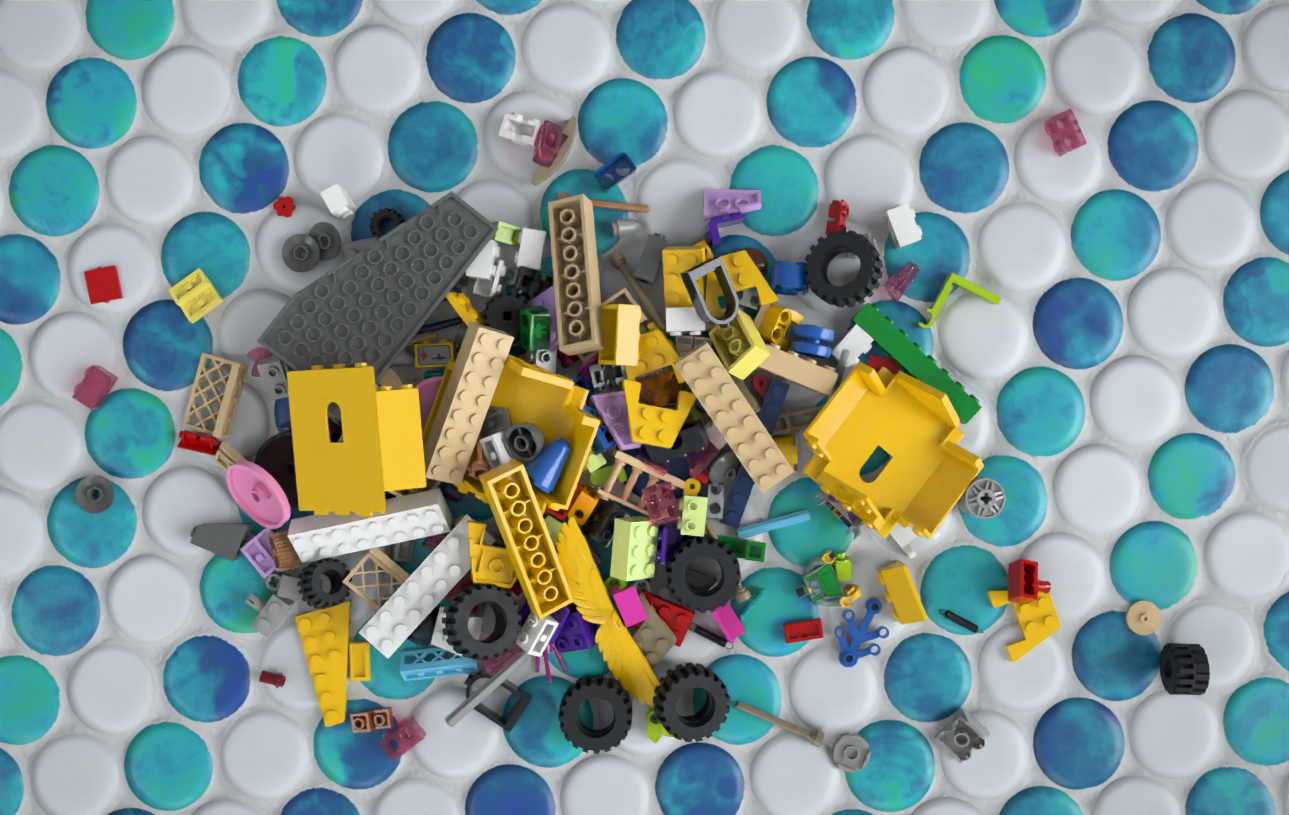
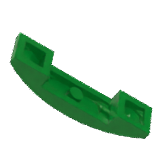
M717 535L719 540L731 548L736 558L764 562L765 542Z

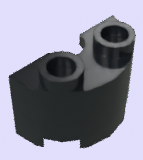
M520 266L512 291L522 296L523 293L527 294V299L532 300L550 288L552 277L535 272L528 267Z
M598 363L586 366L593 392L604 390V385L607 384L610 387L621 385L620 381L627 379L624 366L601 365Z
M432 610L407 639L422 647L429 646L438 613Z

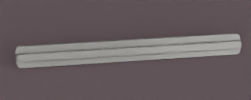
M522 649L445 718L446 723L450 727L455 726L533 655L527 654Z

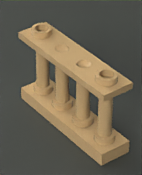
M614 448L611 455L616 458V463L604 488L595 487L594 490L599 493L598 497L606 501L610 498L650 516V518L659 520V524L660 522L666 524L668 520L661 515L673 490H676L677 487L683 489L686 482ZM628 463L633 466V471L619 497L610 493L622 466ZM645 471L650 474V479L636 505L627 500L639 474ZM662 479L666 481L665 485L667 487L655 512H651L644 507L656 482Z

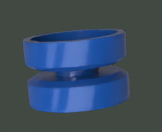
M793 324L791 334L803 340L790 341L788 350L801 355L830 359L832 348L821 344V342H833L835 331L815 325Z

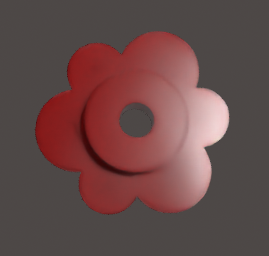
M280 196L278 201L273 204L277 215L286 218L292 216V211L296 209V206L293 204V198L289 196L285 198Z

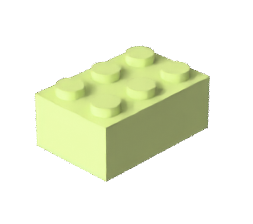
M646 516L615 518L611 577L624 581L654 577L659 520Z

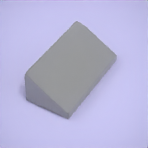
M415 539L391 544L389 558L393 561L411 563Z

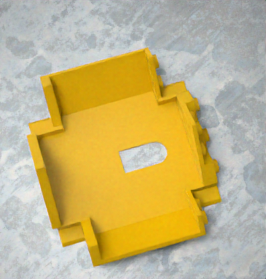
M508 354L489 406L508 408L513 425L519 422H530L538 426L544 435V448L555 438L560 440L561 437L571 444L569 446L571 449L570 455L551 494L541 490L529 479L542 516L547 504L550 509L559 511V509L568 510L601 421L583 410L589 390L574 385L572 379L559 374L556 376L555 373L535 364L531 366L530 363ZM451 359L448 361L422 434L423 451L456 362ZM477 441L469 460L471 467L474 461L478 459ZM482 448V459L488 464ZM466 469L461 485L454 484L458 488L457 490L465 494L473 492L476 498L489 504L481 481L473 476H469V471Z
M860 361L802 434L807 440L806 444L814 450V456L802 471L820 485V489L824 493L831 494L842 503L841 506L845 510L854 513L862 520L864 526L873 529L884 539H886L897 523L904 528L908 526L919 537L925 536L930 539L984 465L979 456L957 445L964 434L958 429L961 421L946 393L901 371L893 375L882 366L878 373H876L874 368ZM880 446L892 458L873 482L866 483L860 478V469L876 447Z
M367 362L354 363L355 367L351 368L345 367V364H333L332 369H324V365L311 366V370L286 372L299 511H314V515H329L328 512L347 516L350 515V512H354L358 516H372V512L385 514V491L426 487L418 388H413V384L400 385V389H392V386H381L379 391H376L374 367L367 366ZM331 402L338 404L341 411L343 442H330L327 408Z

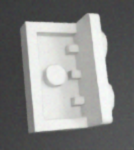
M495 259L494 265L497 266L495 277H492V282L476 279L473 294L492 299L493 295L501 294V277H505L507 266H505L503 260Z

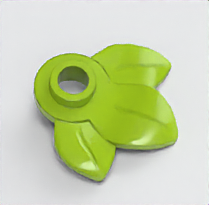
M650 708L646 713V720L648 722L646 732L649 739L657 743L661 734L667 737H674L665 730L658 718H652V714L655 712L653 708Z

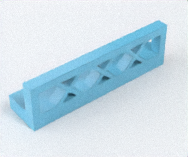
M440 647L401 651L400 674L403 681L479 673L480 665L476 659L464 658L453 653L454 656L451 659L445 660L442 657L450 651ZM433 654L435 656L430 662L423 660L427 655ZM414 656L416 658L412 664H405V657Z

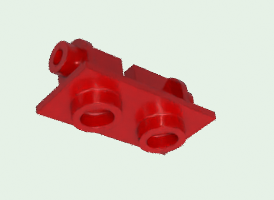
M841 199V203L838 200H832L828 217L835 218V220L827 221L826 235L831 231L835 234L838 230L844 229L846 231L845 219L849 215V206L843 199Z
M185 429L179 433V438L182 439L177 447L215 456L222 441H219L216 437L204 434L198 436V433Z

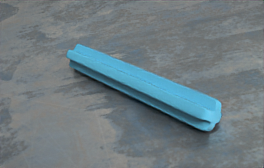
M805 509L739 527L736 529V534L738 538L743 539L810 520V513Z

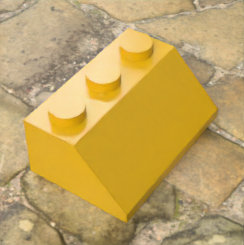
M897 560L877 568L879 572L877 579L880 585H884L886 589L884 596L887 602L892 604L893 610H891L894 620H898L902 625L928 620L906 564Z

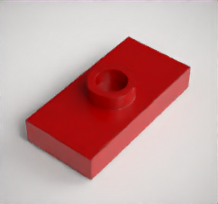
M821 618L782 624L786 644L824 638Z

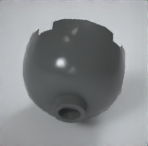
M519 422L506 431V437L503 441L505 450L511 458H516L520 460L519 462L524 463L533 460L544 448V435L540 428L533 423Z

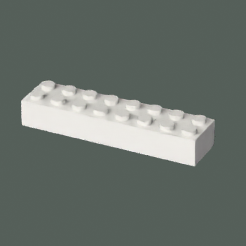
M440 488L386 499L385 514L372 512V516H358L354 512H350V515L347 516L328 512L329 515H311L293 519L290 522L287 536L300 560L304 563L451 532L452 515Z
M468 513L358 632L386 658H389L471 568L467 520L477 521ZM485 529L482 544L492 545L496 538Z

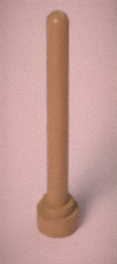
M566 192L558 193V200L570 197ZM590 199L593 207L641 213L649 211L647 205Z

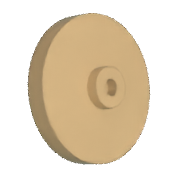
M1136 601L1126 611V624L1131 631L1139 635L1152 634L1160 626V610L1149 601Z

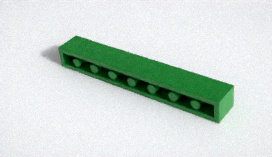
M866 303L850 322L853 325L857 324L874 339L872 342L909 376L946 393L961 424H967L982 408L978 404L979 400L972 394L968 395L964 391L965 387L960 382H954L947 370L944 368L940 369L933 357L930 355L926 356L921 352L923 350L922 347L916 342L912 343L908 340V334L902 329L898 330L893 326L895 323L889 317H883L879 313L881 310L872 303L870 305Z

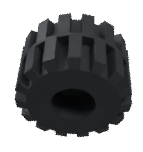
M503 291L500 295H493V299L486 302L485 310L483 309L482 313L484 316L483 324L513 336L512 344H515L516 341L520 340V309L531 308V305L522 295L520 296L513 291L512 293ZM506 313H507V314H511V313H512V315H511L512 320L509 321V320L507 319L506 321H504V320H505V316H504V315H505Z
M1167 643L1164 645L1160 654L1159 665L1161 681L1168 694H1204L1210 680L1208 657L1205 654L1204 648L1200 644Z

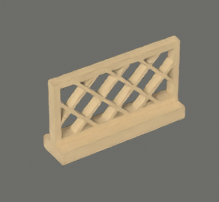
M202 353L182 426L213 435V437L229 439L249 365ZM207 358L212 359L215 365L210 370H207L205 366ZM226 364L232 365L230 373L224 375L221 367ZM218 370L221 378L213 382L210 374ZM207 377L210 385L203 389L200 384L201 379ZM224 382L226 388L220 394L216 385ZM212 388L216 397L209 401L205 392ZM201 395L205 404L197 407L195 403L196 397ZM218 400L221 405L220 410L214 412L211 404ZM207 407L211 415L203 419L200 410ZM196 413L200 422L195 425L189 424L191 416ZM212 418L215 422L214 431L209 430L206 422Z
M376 547L369 550L342 582L376 611H379L380 600H389L390 598H380L379 587L391 586L392 596L394 594L393 585H402L410 575ZM368 558L375 563V571L364 572L363 564ZM386 572L390 575V583L379 584L378 573ZM376 573V584L365 585L364 574ZM362 574L363 586H353L349 582L353 575ZM377 587V598L369 599L365 595V588Z

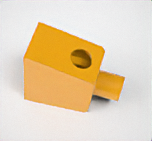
M586 484L567 516H573L578 526L584 525L600 499L598 497L599 493L593 487Z

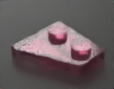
M909 261L884 284L889 296L894 301L898 302L920 272L915 263Z
M708 441L704 450L700 452L692 451L685 456L690 468L689 474L693 478L720 453L710 441Z

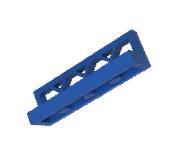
M584 374L573 378L574 383L580 381L584 389L589 390L587 399L591 400L590 397L595 395ZM586 403L584 404L583 410L594 417L596 415L601 417L594 405L593 408H590ZM604 421L603 425L599 424L591 446L596 456L616 445L615 440L608 443L605 432L610 433Z

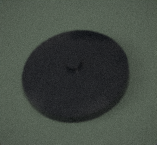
M292 430L280 432L266 440L259 448L254 463L267 471L277 481L284 491L290 507H299Z

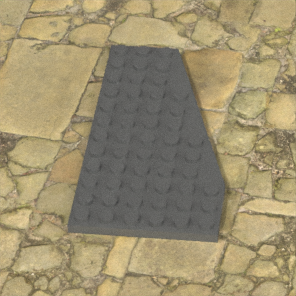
M451 191L419 214L397 226L376 242L293 294L257 342L295 371L311 370V366L324 365V369H332L333 364H345V367L351 368L355 367L354 363L367 362V366L374 367L376 386L499 228Z

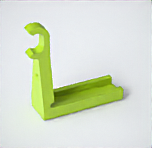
M948 273L931 309L925 308V311L931 314L928 323L924 325L922 322H919L917 324L921 328L932 326L954 287L952 283L992 304L998 305L1001 297L954 273Z

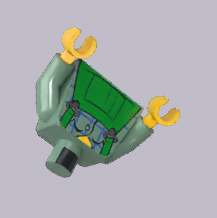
M828 550L824 555L822 554L811 559L801 575L804 584L794 588L798 598L809 594L813 602L822 606H843L844 608H849L854 605V603L849 604L846 600L850 599L852 595L848 594L843 598L841 597L844 594L831 565L836 557L830 558L828 556L832 550Z

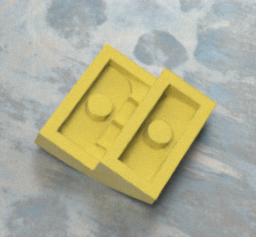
M200 268L168 290L175 303L181 307L191 323H195L224 302Z

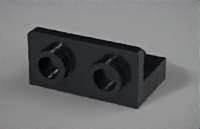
M600 498L581 531L606 546L614 534L615 518H623L626 513Z

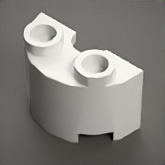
M512 113V115L505 114L498 136L503 139H510L512 143L529 147L530 145L534 147L541 127V121L530 118L528 121L523 120V116L517 113Z

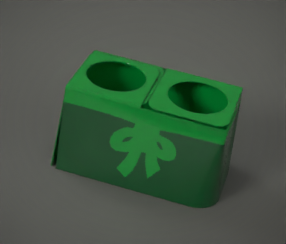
M542 306L520 309V345L529 351L550 348V313L548 309Z

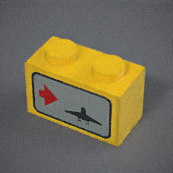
M450 339L439 340V343L431 344V340H422L420 344H414L415 368L447 367L449 359L456 361V344L450 343Z

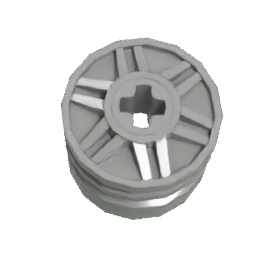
M976 476L957 501V504L968 515L982 519L993 518L1004 508L1006 500L1005 491L995 480Z

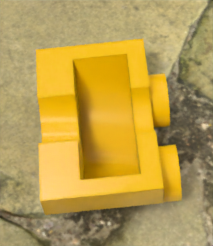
M795 435L771 436L795 471L794 473H797L798 452L797 445H795Z

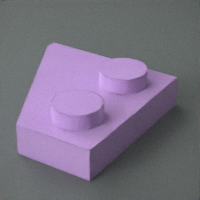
M267 527L240 549L264 579L276 570L268 534L274 532L273 529Z

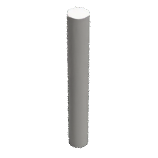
M842 349L835 372L839 375L830 396L827 398V402L839 388L850 353L847 349Z

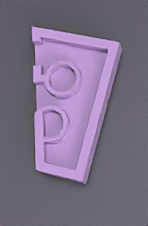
M704 189L703 221L710 220L716 216H730L734 212L741 211V213L761 209V190Z
M553 285L529 301L531 307L542 306L548 309L550 313L549 351L552 352L559 349L555 290Z
M624 391L592 395L590 399L619 449L622 451L639 448L641 443L631 442Z

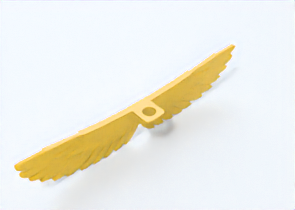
M571 516L569 517L568 524L563 522L561 526L562 532H558L559 541H556L558 550L556 554L572 594L573 603L578 605L576 609L583 614L582 618L584 620L601 624L596 632L595 642H599V651H603V660L605 662L608 660V668L612 671L615 679L618 680L620 678L623 689L625 691L628 689L633 699L637 696L643 705L647 703L649 707L654 709L653 696H656L654 692L655 687L660 686L659 678L625 627L602 581L585 536H583L575 518Z

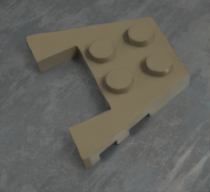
M640 592L639 598L648 618L641 623L631 637L649 662L651 668L654 669L676 643L677 638L664 620H661L657 615L655 608L648 603L646 596Z

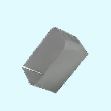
M283 574L276 596L303 601L301 599L303 595L298 592V590H301L300 586H297V582L301 581L298 578L299 575ZM319 579V584L322 589L323 580Z

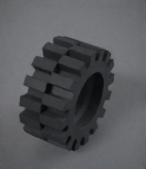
M385 208L384 210L379 209L378 213L375 212L373 214L374 217H371L369 227L374 237L381 238L387 234L381 229V224L384 220L392 219L395 222V228L406 221H404V217L398 211L392 208Z

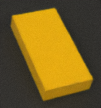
M350 642V681H369L371 679L370 642Z

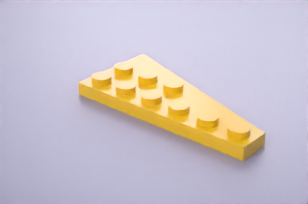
M352 600L339 603V605L330 608L318 609L295 616L326 727L346 721L347 669L349 666L350 643L349 626L351 622L350 607Z

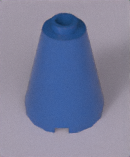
M562 437L560 440L555 438L533 460L524 464L528 478L534 482V485L548 494H551L571 452L569 448L571 444Z

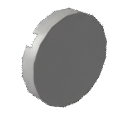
M847 733L838 737L834 742L832 756L839 768L852 773L866 767L870 761L871 751L868 743L862 736L855 733Z

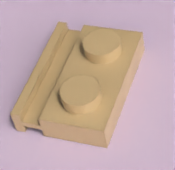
M225 441L220 445V449H218L213 460L227 472L228 468L234 463L246 459Z

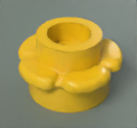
M848 585L844 589V596L852 595L848 599L850 602L857 600L862 594L860 586Z

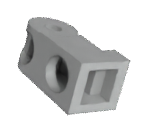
M748 289L736 292L739 306L759 311L760 302L757 293Z
M707 483L705 497L708 498L706 518L723 519V484Z

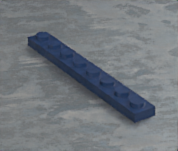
M773 378L770 380L761 405V411L758 413V418L770 436H772L790 384ZM740 463L725 504L723 519H720V523L737 529L755 483L742 463Z

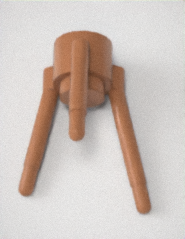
M480 433L477 438L478 459L474 461L472 467L469 463L467 466L469 476H473L477 480H480L479 475L491 470L489 464L482 459V447L479 441L481 440Z

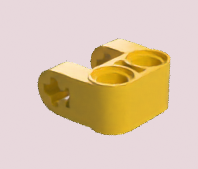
M775 304L771 305L761 323L759 334L769 344L770 342L781 346V350L788 351L790 341L784 338L790 323L801 324L803 316L791 309Z

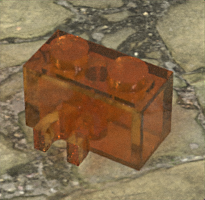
M666 368L665 374L660 370L657 371L656 377L641 382L639 398L647 405L662 407L677 401L679 391H684L685 383H678L676 375L673 374L674 371Z

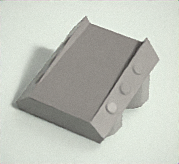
M961 709L934 738L959 763H962L971 757V753L975 749L980 750L985 746V739L989 736L986 727H983L967 709Z

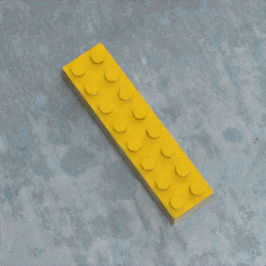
M512 459L479 475L531 612L539 619H542L574 601L524 465L516 459Z

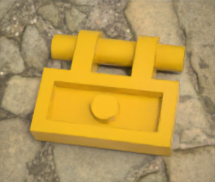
M450 292L446 296L467 326H469L470 321L484 325L482 314L475 310L469 297L466 298L463 293L458 294L455 292Z

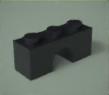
M698 419L682 425L679 433L683 441L673 443L670 449L645 444L644 446L653 465H665L673 458L678 457L680 459L687 456L689 452L704 450L708 444L709 437L701 420Z

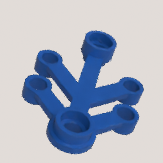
M870 598L866 601L865 607L867 612L858 630L854 621L855 613L851 609L843 611V618L847 621L853 639L850 646H848L845 638V628L837 626L834 629V634L838 638L842 649L839 653V661L845 667L854 666L858 658L870 654L873 656L880 654L881 648L876 643H871L869 647L857 650L861 643L879 637L884 639L889 636V630L885 626H880L877 630L866 633L874 615L882 609L881 602L876 598ZM877 603V609L872 610V604ZM847 612L852 613L851 618H846ZM839 629H843L842 635H837ZM882 629L886 630L885 635H880ZM877 646V651L871 652V648ZM847 655H852L850 661L845 660Z

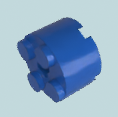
M777 261L776 265L771 267V289L776 290V294L796 296L797 292L803 291L802 295L807 294L809 284L806 282L805 276L808 273L804 272V265H807V263L797 262L796 264H788V261Z

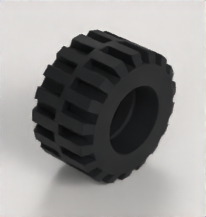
M324 558L302 569L303 573L299 574L298 577L301 581L297 582V586H300L301 589L298 592L303 595L301 599L308 601L307 605L310 607L314 606L315 609H326L343 603L346 600L345 598L350 595L348 590H351L342 582L350 573L349 569H345L346 565L344 563L339 564L340 560ZM321 574L326 575L330 580L331 589L328 594L320 587L319 578Z

